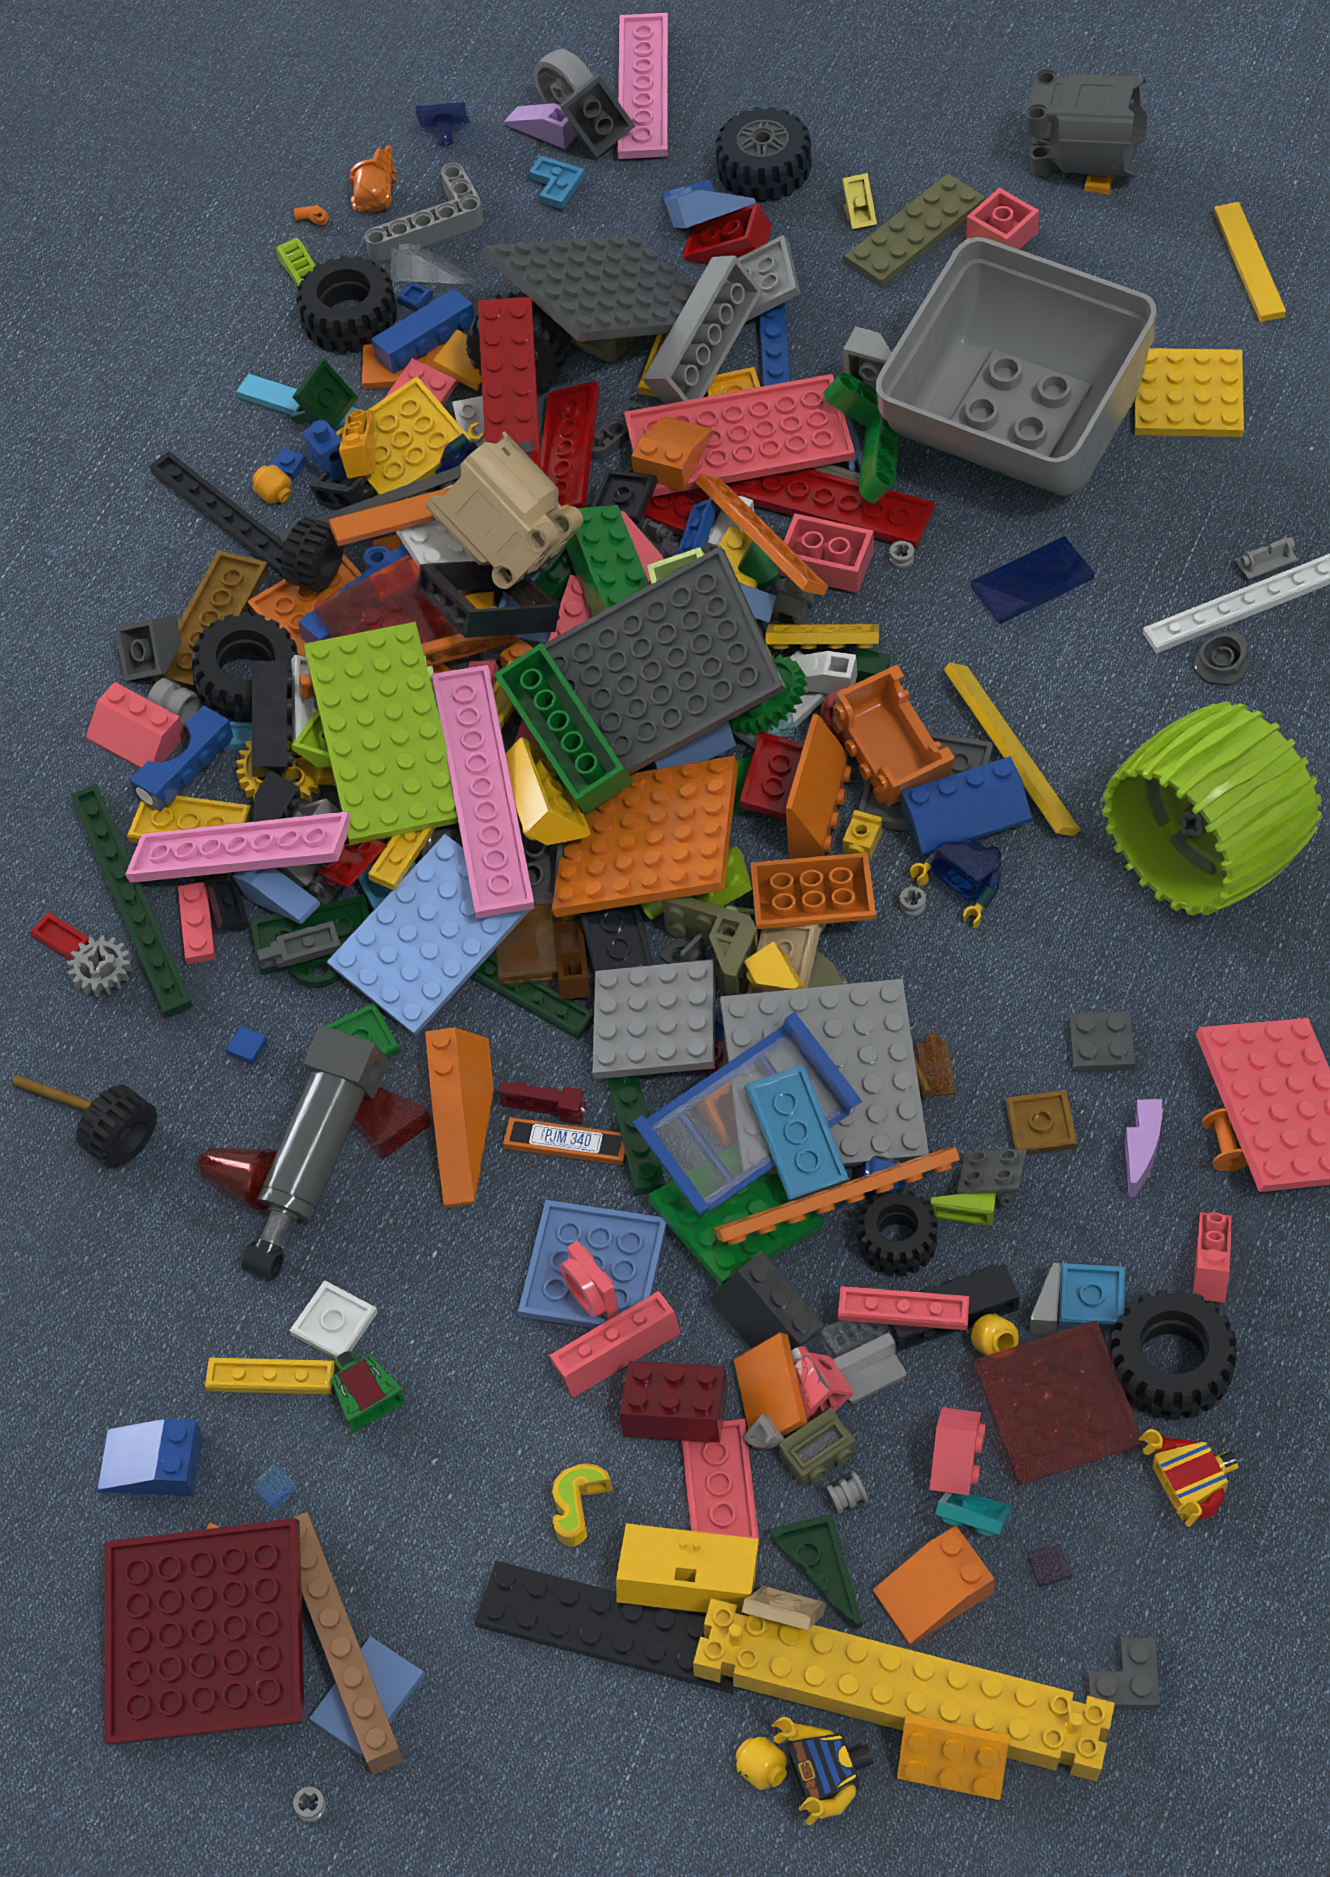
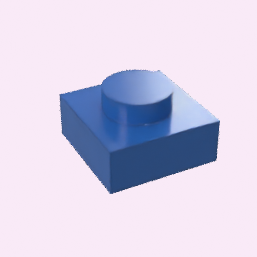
M281 448L270 465H276L294 481L306 464V458L303 454Z

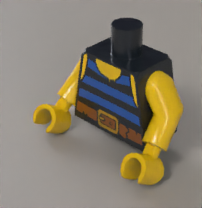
M780 1717L771 1725L772 1727H779L782 1732L773 1738L778 1744L786 1739L791 1741L787 1743L788 1755L805 1800L798 1810H808L810 1814L805 1820L806 1824L813 1825L818 1818L823 1819L841 1815L856 1796V1790L859 1789V1778L856 1770L874 1764L869 1746L866 1744L848 1750L843 1734H835L832 1730L810 1725L795 1724L788 1717Z

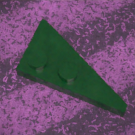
M832 1514L770 1529L772 1540L854 1629L861 1628V1616Z

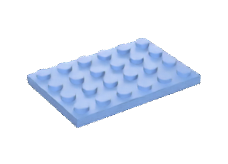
M444 834L404 877L396 890H392L330 957L327 963L333 970L416 1037L531 909L476 918L464 850L459 844Z

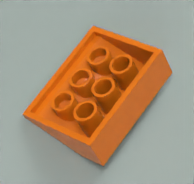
M817 714L812 715L786 805L789 858L819 857L831 852L833 836L830 835L832 829L837 830L840 813L837 810L839 806L844 805L846 798L844 785L845 782L850 783L853 766L848 765V753Z
M868 852L750 863L757 929L876 919Z

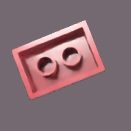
M794 514L784 542L828 587L855 593L859 592L874 553L873 530ZM779 568V576L786 577V574Z

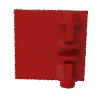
M347 836L339 860L337 862L323 863L316 873L328 878L327 883L334 889L342 885L349 888L383 852L387 845L378 840L350 845Z

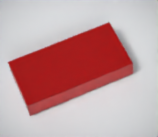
M50 912L29 932L33 939L68 961L73 960L70 954L72 951H80L79 943L85 946L89 944L88 936Z

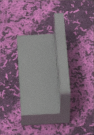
M889 1332L833 1359L853 1389L854 1394L848 1399L850 1404H854L905 1379L907 1376L904 1367L895 1354V1342Z

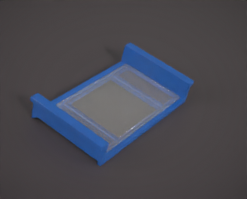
M796 1012L785 1018L782 1027L646 1119L642 1115L632 1122L701 1217L776 1167L745 1088L747 1083L805 1065L829 1129L851 1115L855 1107L862 1102Z

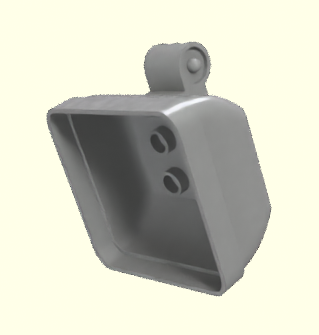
M970 238L961 243L953 252L881 369L876 380L878 410L882 417L887 419L891 429L903 437L1051 493L1063 496L1072 495L1081 491L1086 486L1136 399L1148 351L1156 335V304L1151 297L1139 291L988 238Z

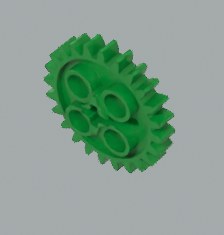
M781 654L776 659L772 656L786 690L729 720L730 728H734L737 733L742 730L745 735L751 730L754 735H757L760 728H763L766 733L772 724L776 728L779 727V720L788 721L787 714L789 712H797L794 705L803 703L800 696L807 694L804 687L808 683L805 680V673L796 661H792L789 656L784 659Z

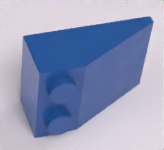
M162 1419L108 1429L97 1488L98 1492L194 1496L203 1434L197 1421Z

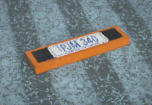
M509 1117L503 1141L504 1149L622 1166H624L626 1158L619 1132Z

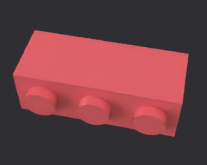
M116 682L97 701L86 735V739L139 769L147 761L164 762L186 737L180 716Z

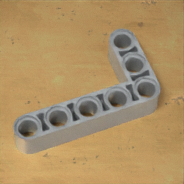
M448 163L441 169L444 192L449 200L448 202L373 227L365 233L364 237L368 256L372 261H385L476 229L483 224L484 218L480 198L460 164Z

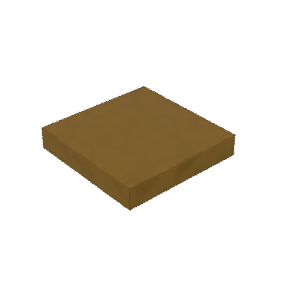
M1066 1090L1005 1098L1014 1150L1027 1149V1155L1077 1149L1078 1142Z

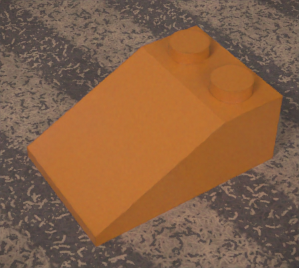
M663 416L640 438L631 455L633 473L656 475L657 484L684 491L714 430Z
M954 1526L928 1542L872 1589V1592L909 1646H912L994 1594L995 1579L959 1528Z

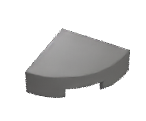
M763 1414L742 1437L749 1445L762 1449L776 1447L779 1445V1442L784 1440L770 1416Z

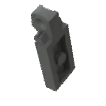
M330 921L278 936L276 941L270 943V947L257 950L262 969L273 966L280 968L335 953L341 947L334 922Z

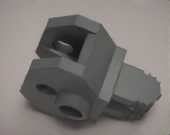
M786 575L785 579L782 578L777 586L776 593L778 597L773 609V616L780 618L786 614L793 617L794 624L796 625L805 623L817 603L819 594L802 591Z

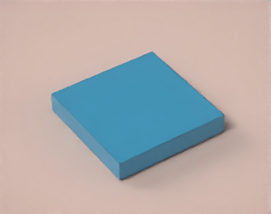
M1061 1263L1059 1326L1115 1329V1323L1119 1315H1124L1125 1267Z

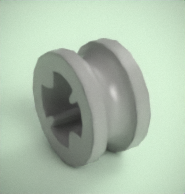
M898 541L892 544L890 547L891 564L896 568L911 566L914 562L913 545L907 541Z
M913 886L907 887L901 892L900 909L905 915L911 917L918 916L925 911L926 894L922 889ZM915 898V902L917 901V904L911 905V902H908V899Z
M304 1787L296 1793L293 1807L300 1819L306 1822H315L324 1815L326 1801L317 1788ZM306 1798H309L311 1801L317 1798L318 1801L314 1802L317 1807L313 1811L309 1808L302 1811L301 1808H305L303 1801Z

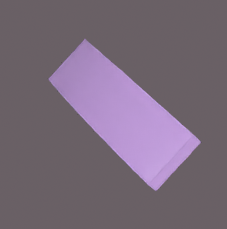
M1162 1099L1137 1100L1135 1112L1136 1127H1126L1125 1154L1129 1197H1136L1153 1166L1162 1122Z

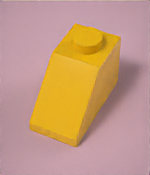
M774 941L744 961L749 969L746 976L755 989L760 986L765 992L805 988L787 954Z

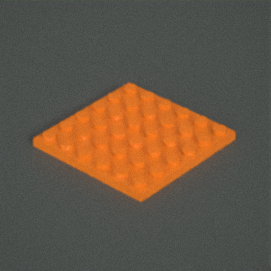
M735 756L632 773L630 777L634 783L586 815L583 812L591 834L587 838L565 842L563 856L559 860L552 911L555 917L724 891L738 762Z

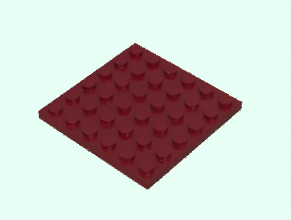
M291 1518L105 1542V1744L111 1746L305 1723L300 1521L298 1519Z

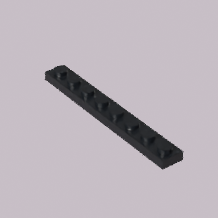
M170 451L149 466L153 475L257 558L267 562L268 566L283 578L281 559L285 542H282L279 537Z

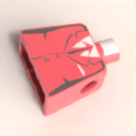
M805 1346L797 1347L791 1351L807 1423L831 1407L835 1412L854 1394L853 1389L831 1357L810 1353Z

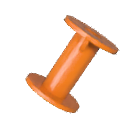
M1222 1108L1207 1114L1202 1119V1125L1207 1130L1216 1131L1221 1154L1217 1155L1212 1161L1214 1169L1228 1172L1248 1166L1243 1151L1239 1148L1237 1136L1227 1114V1109Z

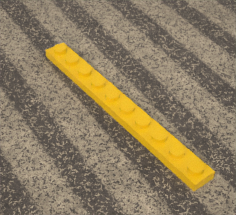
M496 680L492 688L500 729H502L515 706L498 680ZM436 828L393 836L369 871V880L395 891Z

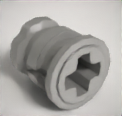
M856 1472L852 1473V1479L848 1481L842 1479L838 1481L839 1485L835 1487L832 1485L827 1486L828 1493L838 1514L843 1513L844 1508L848 1506L850 1508L856 1507V1502L860 1500L865 1503L869 1502L865 1488Z

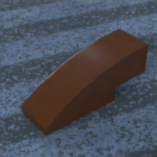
M581 919L553 922L560 999L590 997Z

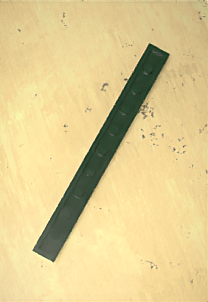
M95 784L70 794L165 1018L193 1007L140 882L130 883L125 875L131 861L98 785Z

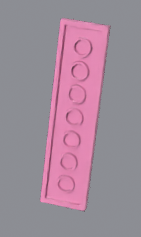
M668 13L620 15L618 102L635 127L618 140V159L668 157Z
M349 812L142 834L125 875L129 882L132 883L337 862L348 834L350 814Z

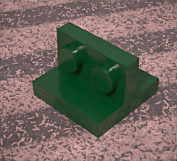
M323 359L316 363L292 396L299 406L291 415V418L297 425L307 421L311 423L313 421L326 420L331 428L335 430L358 396L329 363Z

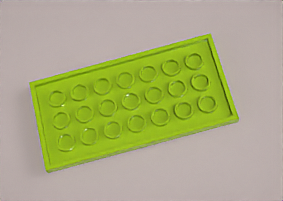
M416 622L304 643L341 810L350 814L347 834L349 844L353 845L458 823L446 756L447 745Z

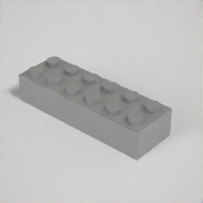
M736 256L711 258L643 378L664 405L704 397L763 292Z

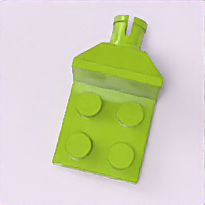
M735 846L728 852L724 891L687 897L723 907L752 890L743 853ZM662 900L641 904L644 912L651 920L663 913Z

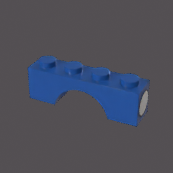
M203 705L185 723L190 739L187 749L180 756L170 761H147L130 779L134 796L159 812L168 804H171L186 785L191 784L195 776L204 767L208 766L223 748L230 744L234 736L229 719Z

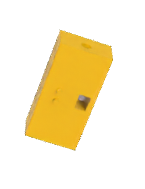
M626 1523L616 1577V1602L707 1613L712 1598L737 1605V1614L749 1617V1614L742 1613L744 1600L754 1593L759 1539Z

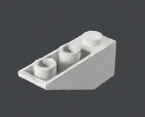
M825 651L790 657L792 661H796L806 675L805 680L808 683L804 687L806 691L830 694L837 689L848 688L856 682V655Z

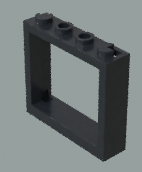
M476 561L420 564L417 590L465 638L556 632L557 621L560 619V606L527 575L510 588L503 589L520 606L477 609L459 591L499 588L492 579V571L494 569L492 565H478ZM507 569V573L512 577L510 571Z

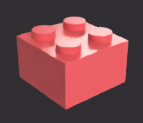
M998 188L967 216L966 239L968 237H984L1020 250L1038 234L1039 210Z

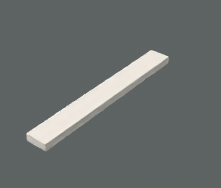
M1330 554L1143 628V635L1157 654L1330 584Z

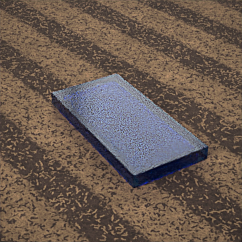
M1064 536L972 580L971 588L998 623L1002 624L1094 579L1095 572Z

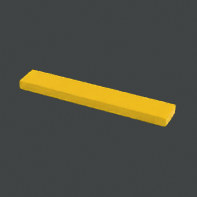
M1235 202L1215 206L1214 216L1259 322L1285 318L1286 309L1240 203Z

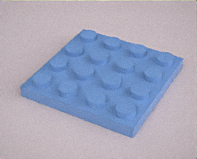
M545 1200L518 1309L519 1317L587 1328H596L608 1321L603 1313L596 1318L588 1315L577 1302L561 1275L559 1265L569 1259L567 1247L577 1240L582 1247H586L595 1259L594 1262L597 1266L603 1269L614 1283L619 1314L653 1294L668 1224L662 1217Z

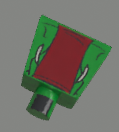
M346 1351L336 1358L335 1363L340 1372L333 1375L331 1379L352 1433L357 1432L406 1403L400 1386L372 1356L369 1355L357 1361L351 1351Z

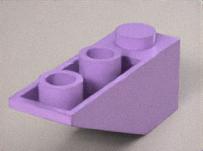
M556 103L517 106L504 121V125L563 149H566L578 135Z

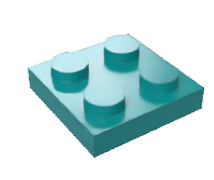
M945 1492L938 1502L935 1515L943 1517V1521L955 1526H961L962 1523L975 1527V1531L980 1534L994 1536L995 1534L1000 1535L1010 1520L1013 1506L970 1493L968 1496Z

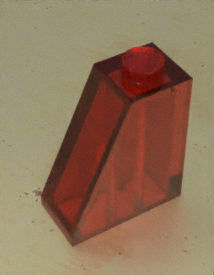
M379 1087L374 1100L366 1097L363 1098L352 1125L382 1159H385L432 1124L429 1112L425 1106Z

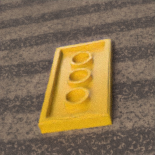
M177 795L171 804H168L159 812L141 801L127 838L131 843H139L141 835L146 833L247 823L251 818L253 810L251 805Z

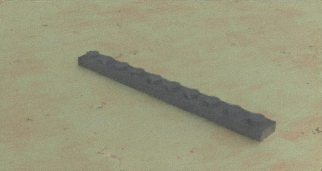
M533 439L517 444L529 458L532 457L530 452L537 449ZM459 465L314 519L329 524V519L404 500L405 497L413 494L419 496L430 493L429 488L438 485L442 490L456 483L454 479L461 477V467ZM294 526L279 531L282 542L287 540Z

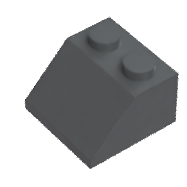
M176 616L149 619L115 627L125 681L166 673L181 645Z

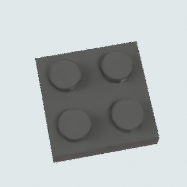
M1130 1011L1069 1014L1073 1072L1135 1070L1136 1062Z

